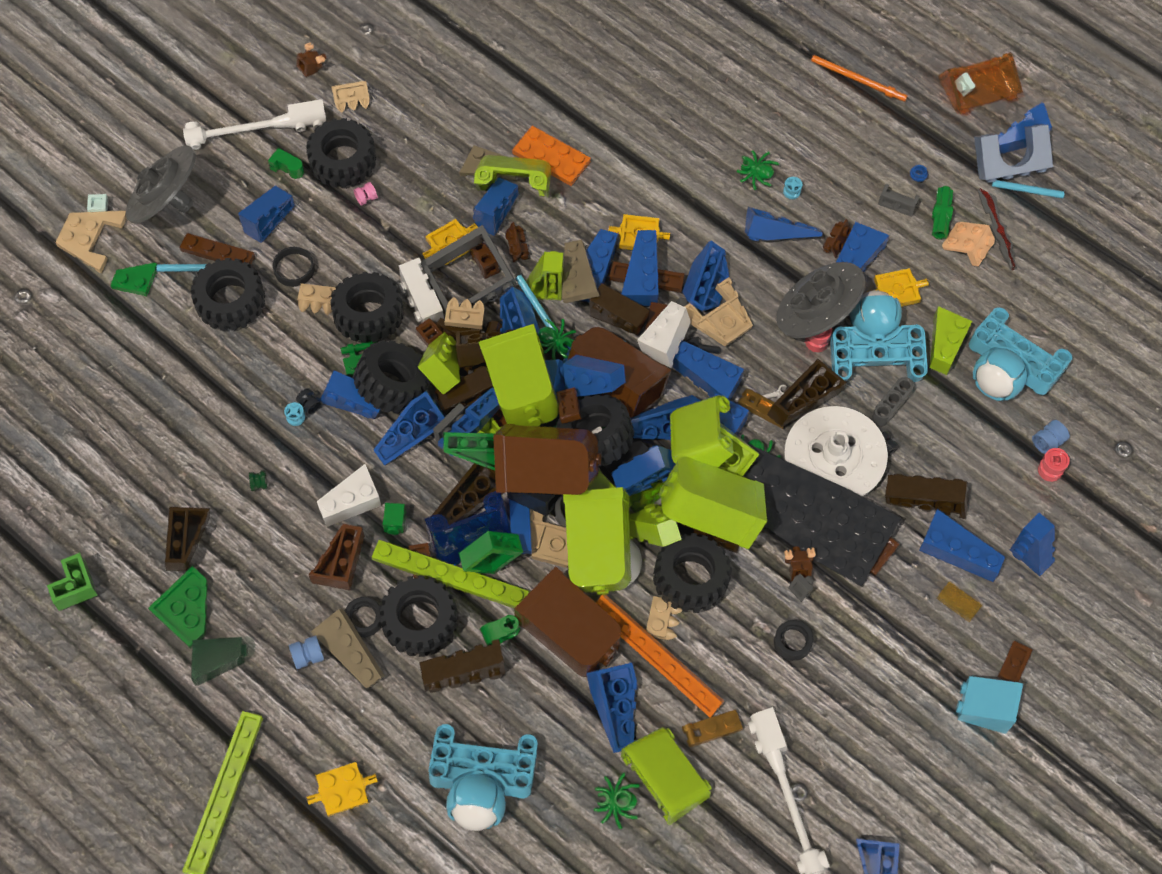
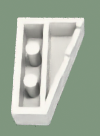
M672 301L638 338L637 341L642 353L672 368L674 356L678 354L680 342L684 339L691 323L686 307Z
M365 464L317 501L326 527L381 506L379 495Z

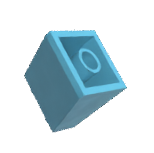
M969 676L966 682H962L960 694H963L962 700L957 703L956 713H959L957 720L1006 734L1016 722L1023 684Z

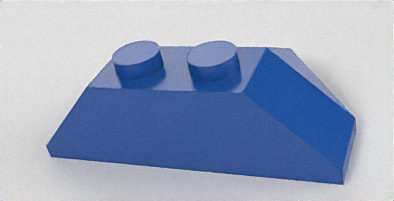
M709 241L693 261L682 291L687 301L701 311L719 307L722 296L715 288L729 277L725 250L713 241Z

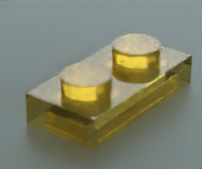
M951 582L947 583L936 598L968 622L972 620L982 606Z

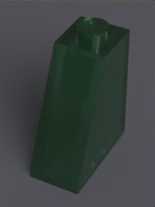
M242 637L192 640L191 680L195 686L201 685L244 664L245 656H248V644L244 643Z

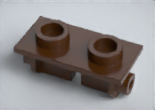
M847 219L844 223L841 221L835 223L830 232L832 237H828L823 244V251L825 253L833 252L834 258H837L839 252L842 251L844 243L851 232Z
M512 222L506 230L505 237L509 243V253L512 255L513 262L515 263L518 258L522 260L528 259L529 251L527 243H520L526 241L523 228L515 226L514 222Z

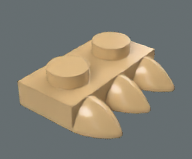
M366 81L332 86L334 102L341 113L344 112L346 103L353 111H355L358 101L365 109L368 107L369 93Z
M301 283L297 299L300 311L304 312L311 304V310L314 314L323 306L325 314L329 315L332 312L330 305L331 295L336 288Z
M455 297L452 298L447 305L445 325L482 329L485 314L482 301H477L472 308L470 301L465 299L459 307L457 299Z
M653 596L646 631L654 638L674 639L677 637L676 633L667 627L677 626L680 622L670 614H678L682 612V609L679 607L674 609L671 607V602L665 603L662 598Z

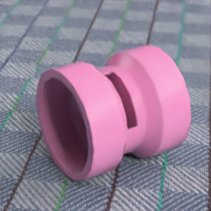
M371 182L366 183L362 188L358 187L353 190L361 206L366 204L368 200L378 198Z

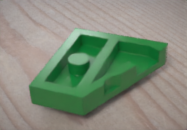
M157 263L116 270L110 285L111 288L147 296L157 272Z

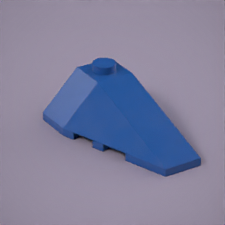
M1043 102L1024 114L1025 118L1019 123L1015 121L1011 124V127L1005 134L1001 132L998 135L1000 154L1027 147L1025 127L1048 124L1050 133L1052 126Z
M751 207L747 209L745 233L749 236V239L759 241V239L776 240L817 237L823 234L817 227L801 222L792 224V221L781 216L777 219L770 212Z
M690 395L675 399L630 418L634 427V438L671 440L670 414L677 408L701 400Z
M632 662L586 673L592 698L613 753L620 752L624 747L634 742L635 723L633 722L634 709H636L634 698L635 690H637V680Z

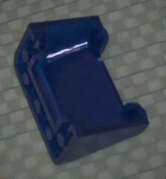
M495 491L485 496L483 504L486 511L449 525L446 518L439 514L424 519L427 536L437 560L455 566L461 563L459 553L487 531L511 534L506 509L500 493Z

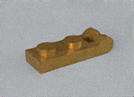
M750 389L744 390L742 398H739L736 404L748 409L749 412L782 429L784 428V426L781 427L767 415L775 402Z
M735 709L702 721L686 724L682 727V730L687 735L688 747H694L743 730V727ZM699 730L701 736L696 737L694 731Z

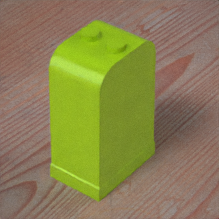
M534 324L479 342L498 403L507 424L538 427L540 424L552 421L559 414L558 402Z
M689 457L679 458L659 492L662 511L669 519L738 544L746 549L751 547L767 522L764 483L744 478Z
M623 487L586 490L579 495L563 494L570 580L582 591L588 593L597 592V595H608L609 591H618L626 588L631 581L630 503L628 493Z

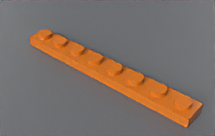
M601 595L596 604L618 622L621 628L620 637L711 718L724 703V700L607 595Z

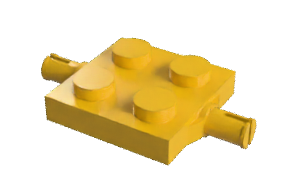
M624 214L620 227L609 226V231L619 234V249L633 250L638 230H656L657 242L659 239H670V233L660 232L659 218Z
M454 219L425 236L431 249L422 253L424 258L430 257L475 230L478 226L474 223L465 228L460 225L457 219ZM468 250V251L464 252L463 254H461V255H459L458 257L454 258L453 260L449 261V262L446 263L445 265L451 263L452 261L458 259L459 257L463 256L464 254H466V253H468V252H470V251Z
M910 268L879 274L874 277L877 287L875 290L886 292L893 298H898L901 307L920 303L919 288L929 286L928 279L917 281L912 276Z
M354 762L317 774L318 793L306 797L309 805L321 801L325 806L327 816H331L369 803L366 796V786L378 782L376 774L363 778L357 763Z

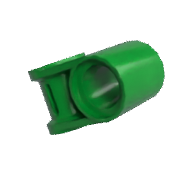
M506 615L480 628L487 646L493 645L492 641L499 639L501 644L516 637L520 631L518 619L513 615ZM511 624L514 628L510 629L507 625Z

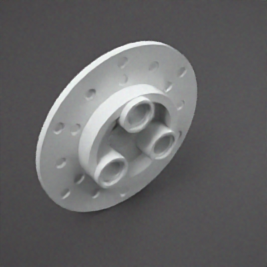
M829 406L805 414L794 424L786 439L784 456L785 461L843 486L863 497L872 491L883 477L887 465L888 452L881 431L867 416L850 408ZM818 448L821 450V452L815 453L812 451V449ZM841 471V472H843L845 475H844V476H838L835 472Z

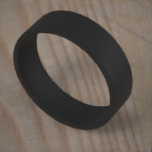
M288 247L278 252L274 257L272 266L275 277L285 286H300L301 283H307L313 276V259L310 253L303 248ZM300 254L310 260L311 266L309 271L301 278L285 279L276 272L279 261L288 255Z

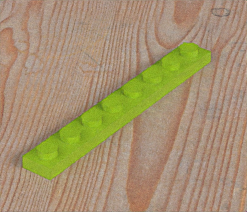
M378 540L372 555L373 561L418 576L424 575L427 579L430 577L435 578L438 583L442 582L446 586L511 608H515L529 594L528 590L475 572L463 571V568Z
M245 711L241 713L182 870L184 874H206L261 726L262 716Z

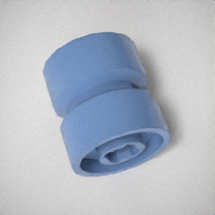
M1052 420L1043 430L1033 435L1032 441L1035 447L1045 454L1049 449L1058 448V446L1066 442L1070 435L1064 424L1058 420Z
M316 635L305 639L303 644L300 641L289 644L296 669L308 666L310 661L314 664L324 660Z

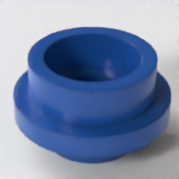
M916 165L910 171V177L917 182L926 180L928 176V171L923 165Z

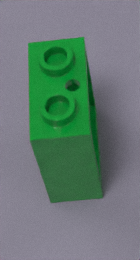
M487 531L461 551L459 556L463 571L495 574L522 554L523 549L518 534Z

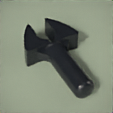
M699 337L686 340L687 343L708 353L720 354L721 348L718 346L701 344Z

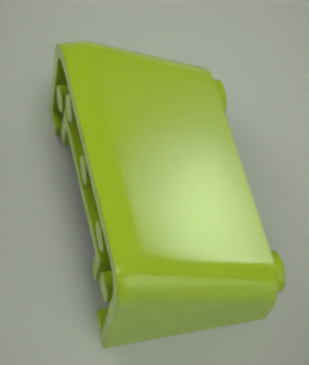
M486 155L480 160L475 171L474 185L478 191L487 192V187L497 180V175L527 177L531 187L539 191L540 197H549L551 166L545 160Z
M716 395L677 408L670 414L671 456L675 464L679 458L689 457L718 468L734 454L732 440L728 436L721 434L719 413H727L730 410V401L725 396Z
M661 727L624 747L621 750V759L626 766L631 764V770L635 771L658 803V808H662L665 814L663 818L670 826L710 798V790L712 788L706 779H701L673 740L675 737L670 729Z

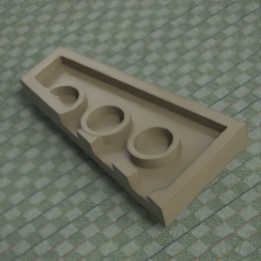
M582 239L565 243L562 300L564 304L600 296Z
M343 608L338 609L311 631L365 688L372 687L385 677Z

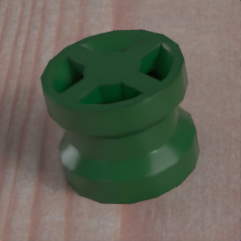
M265 470L259 473L249 472L251 491H256L259 488L263 490L268 489Z

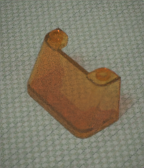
M1012 52L1003 54L1002 57H995L962 68H951L938 75L952 107L959 114L970 112V108L1007 98V101L1017 99L1018 94L1023 93ZM967 72L976 87L969 94L963 96L958 91L955 81Z

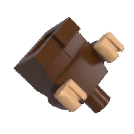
M311 42L305 44V53L297 54L296 67L305 77L318 72L323 67V62L327 59L324 53L319 55L316 50L312 51L314 46Z
M796 546L789 550V552L785 550V563L789 564L791 581L799 574L804 578L807 576L811 577L813 569L811 562L816 556L815 549L812 548L810 550L808 548L806 552L801 551L799 546Z

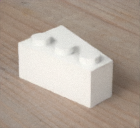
M420 258L399 265L401 277L399 286L402 293L407 294V302L410 308H414V316L417 322L423 323L430 318L434 323H437L440 317L444 319L443 309L434 289L432 290L427 281L429 279L427 274H424L422 271Z

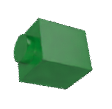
M385 503L383 517L384 532L391 535L404 533L406 519L405 504Z

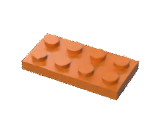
M534 126L530 127L512 149V153L519 158L547 161L551 166V176L569 186L574 184L591 162L590 157Z

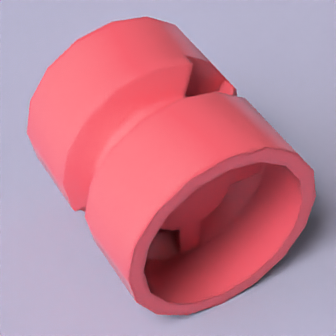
M832 328L818 335L805 338L806 347L817 353L826 350L832 335Z
M1060 448L1049 449L1038 465L1039 475L1044 480L1050 482L1060 479L1069 465L1070 459L1068 454Z

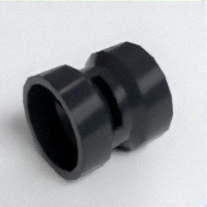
M310 388L304 389L296 397L297 403L304 407V411L308 415L317 412L323 404L318 397L314 396L315 394Z
M884 431L882 435L886 442L888 456L897 451L899 445L891 439L888 431Z

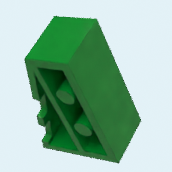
M443 432V452L495 470V433Z

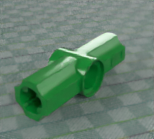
M949 186L939 187L937 190L936 203L932 212V236L935 239L947 238L949 233V222L953 213V190Z

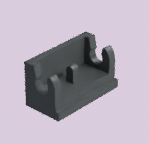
M886 183L880 195L878 205L912 217L920 196L916 195L915 199L891 191L888 188L889 184Z

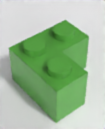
M80 553L62 559L61 563L66 578L47 585L52 602L59 611L98 596L87 563Z

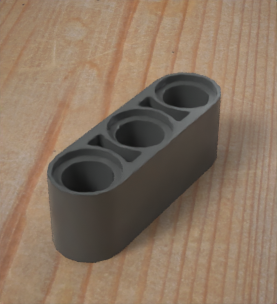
M899 378L876 405L872 421L877 426H885L909 398L914 387V383L910 378Z

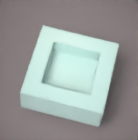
M967 72L954 82L958 91L963 96L969 94L976 87Z
M107 194L88 195V212L107 211Z

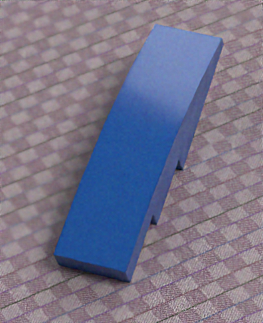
M491 388L465 409V415L452 425L450 432L478 433L500 409L495 390ZM443 437L438 441V446L442 449Z
M509 499L511 534L519 535L523 549L522 554H532L529 508Z

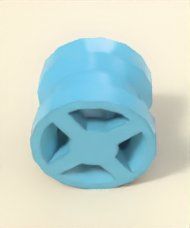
M798 177L787 178L783 189L785 197L788 199L798 198L801 194L802 181Z
M293 402L285 407L284 413L290 425L299 426L305 421V413L301 404Z

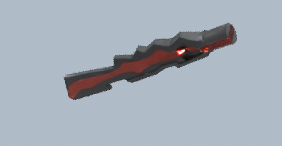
M979 188L978 194L985 214L989 213L992 221L990 227L1000 245L998 248L1004 260L1008 263L1009 269L1015 270L1017 266L1014 259L1015 251L1012 248L1013 242L1010 240L1011 236L1006 233L1007 225L1000 222L997 197Z

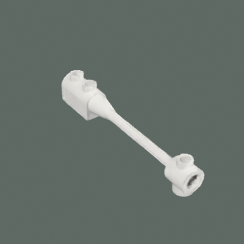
M323 100L287 105L288 113L271 120L212 130H204L202 126H199L198 122H188L185 124V129H183L185 143L194 150L201 148V144L205 143L207 137L273 126L296 128L297 132H303L306 130V126L311 125L315 129L318 126L321 127L322 123L326 122Z
M771 707L751 715V721L748 722L751 734L756 733L758 741H755L758 754L763 752L764 757H766L773 771L778 776L803 848V852L799 856L800 861L796 862L800 874H822L830 866L825 852H820L819 849L812 848L785 774L786 770L781 753L787 751L788 748L774 709Z

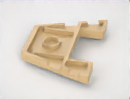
M126 211L69 213L55 243L62 250L73 257L79 258L86 265L95 268L97 272L102 273L108 259L104 255L92 253V250L104 224L123 228L127 219Z
M729 277L715 288L726 302L704 317L692 304L689 303L684 306L687 309L690 324L725 347L749 331L753 326L744 306H741L738 300L739 295L737 291L733 290L732 281Z
M530 509L532 559L568 568L566 528L542 522L544 515Z

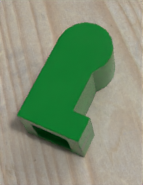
M277 148L268 160L270 170L274 172L280 169L289 174L293 179H299L304 175L301 160L280 148Z

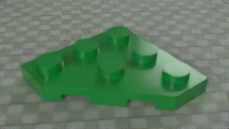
M193 566L148 607L149 611L190 649L206 635L208 584L207 579Z

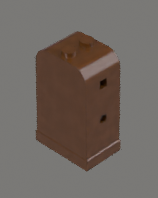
M593 327L584 334L578 335L572 343L568 360L575 355L623 364L625 383L613 392L600 394L602 396L610 395L612 398L619 399L626 406L630 418L642 414L662 398L671 372L666 366L659 364L615 334L601 327Z
M505 424L494 434L496 493L519 492L579 495L584 493L598 476L601 454H598L597 438L589 430Z
M556 566L514 608V615L518 619L519 626L528 631L579 676L587 677L586 673L600 670L603 666H609L614 659V654L619 649L621 628L618 622L570 581Z

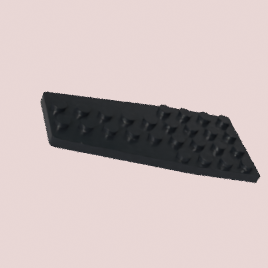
M748 444L759 453V456L742 477L764 483L767 522L764 527L791 546H799L801 551L807 552L808 548L810 550L814 548L816 553L814 561L862 587L901 518L843 486Z

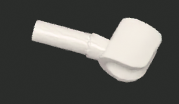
M780 385L777 391L762 396L767 399L772 397L779 399L784 394L781 391H784L787 386Z

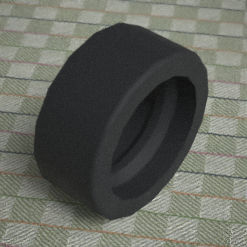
M359 597L347 605L345 612L360 637L372 636L380 630V605L376 600L370 597ZM361 607H370L376 615L374 623L365 628L355 626L352 622L353 612Z
M788 620L778 627L774 637V647L777 653L784 659L790 661L800 660L806 657L812 648L813 633L805 623L798 620ZM788 630L799 631L805 637V646L799 651L788 650L782 644V635Z

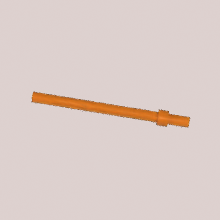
M813 55L811 59L816 64L881 91L890 98L894 97L905 102L908 95L896 91L894 87L882 85L816 55Z

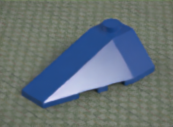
M425 391L409 402L373 450L381 462L386 465L431 435L433 428L446 416L430 394Z

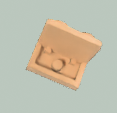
M957 222L942 244L944 250L967 253L972 266H979L991 246H993L995 239L989 225Z

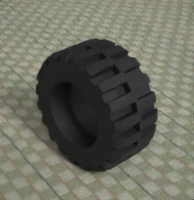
M341 118V120L331 119V122L326 121L322 123L321 127H316L314 133L310 134L306 144V152L312 173L323 184H330L331 187L337 188V186H341V188H347L348 185L355 186L357 182L361 183L366 180L365 177L371 175L376 165V150L370 131L363 124H357V121L352 119L350 121H347V118ZM347 146L357 150L351 157L343 160H334L327 157V154L337 147Z
M225 258L222 261L217 259L212 264L208 263L205 265V269L201 268L197 272L198 277L195 276L192 281L191 298L197 314L205 324H209L214 329L219 327L221 331H227V329L234 331L238 327L244 328L247 326V323H253L256 320L255 316H260L262 313L261 308L265 306V291L257 270L247 262L242 263L240 259L235 258V260H231V258ZM239 286L245 289L243 294L233 302L218 303L212 300L215 293L223 287Z
M377 272L352 274V277L343 279V283H339L335 287L336 290L332 292L330 305L334 324L346 338L350 337L352 341L357 342L359 340L361 343L372 341L373 343L378 342V339L381 338L384 340L389 334L392 335L396 328L400 327L404 317L400 288L392 279L383 274L379 275ZM366 302L381 304L378 309L371 312L353 310L356 306Z
M385 340L373 343L364 350L355 368L353 379L359 395L365 398V402L371 403L376 409H383V412L389 413L392 411L393 413H400L411 400L426 391L430 380L418 368L422 356L419 353H415L413 348L406 347V344H398L396 341L391 340L389 342ZM383 372H388L390 374L395 375L402 382L394 381L388 378L386 375L383 374Z
M595 394L592 397L588 395L582 400L578 399L581 419L563 424L558 419L557 428L585 429L590 431L597 427H606L594 434L598 441V454H601V465L612 464V461L619 460L621 455L626 454L629 450L628 446L631 447L634 438V427L624 403L615 397L612 398L610 395L602 396L601 394Z
M691 533L690 536L681 534L682 540L661 547V552L657 555L653 572L656 591L658 595H663L662 600L665 603L671 602V607L674 609L679 607L682 609V612L688 613V610H693V613H699L700 609L707 611L711 609V605L716 606L726 593L732 573L730 558L727 555L725 556V549L722 546L719 548L718 542L714 539L712 541L708 540V536L702 535V537H699L697 533ZM682 562H696L708 571L710 580L699 585L685 583L676 575L674 567Z
M419 575L418 579L410 576L407 577L408 580L405 582L401 579L396 582L397 586L395 588L391 586L387 590L388 596L384 595L382 599L383 605L380 606L379 613L383 633L391 646H396V650L401 653L406 651L409 656H414V653H418L419 657H423L426 652H430L431 655L437 653L436 649L438 647L440 649L446 647V641H451L454 637L453 632L457 630L458 612L453 594L450 590L446 589L445 584L442 582L438 584L437 580L432 577L427 580L424 575ZM426 602L433 605L438 611L436 621L430 627L423 630H410L401 624L400 616L403 610L410 604Z

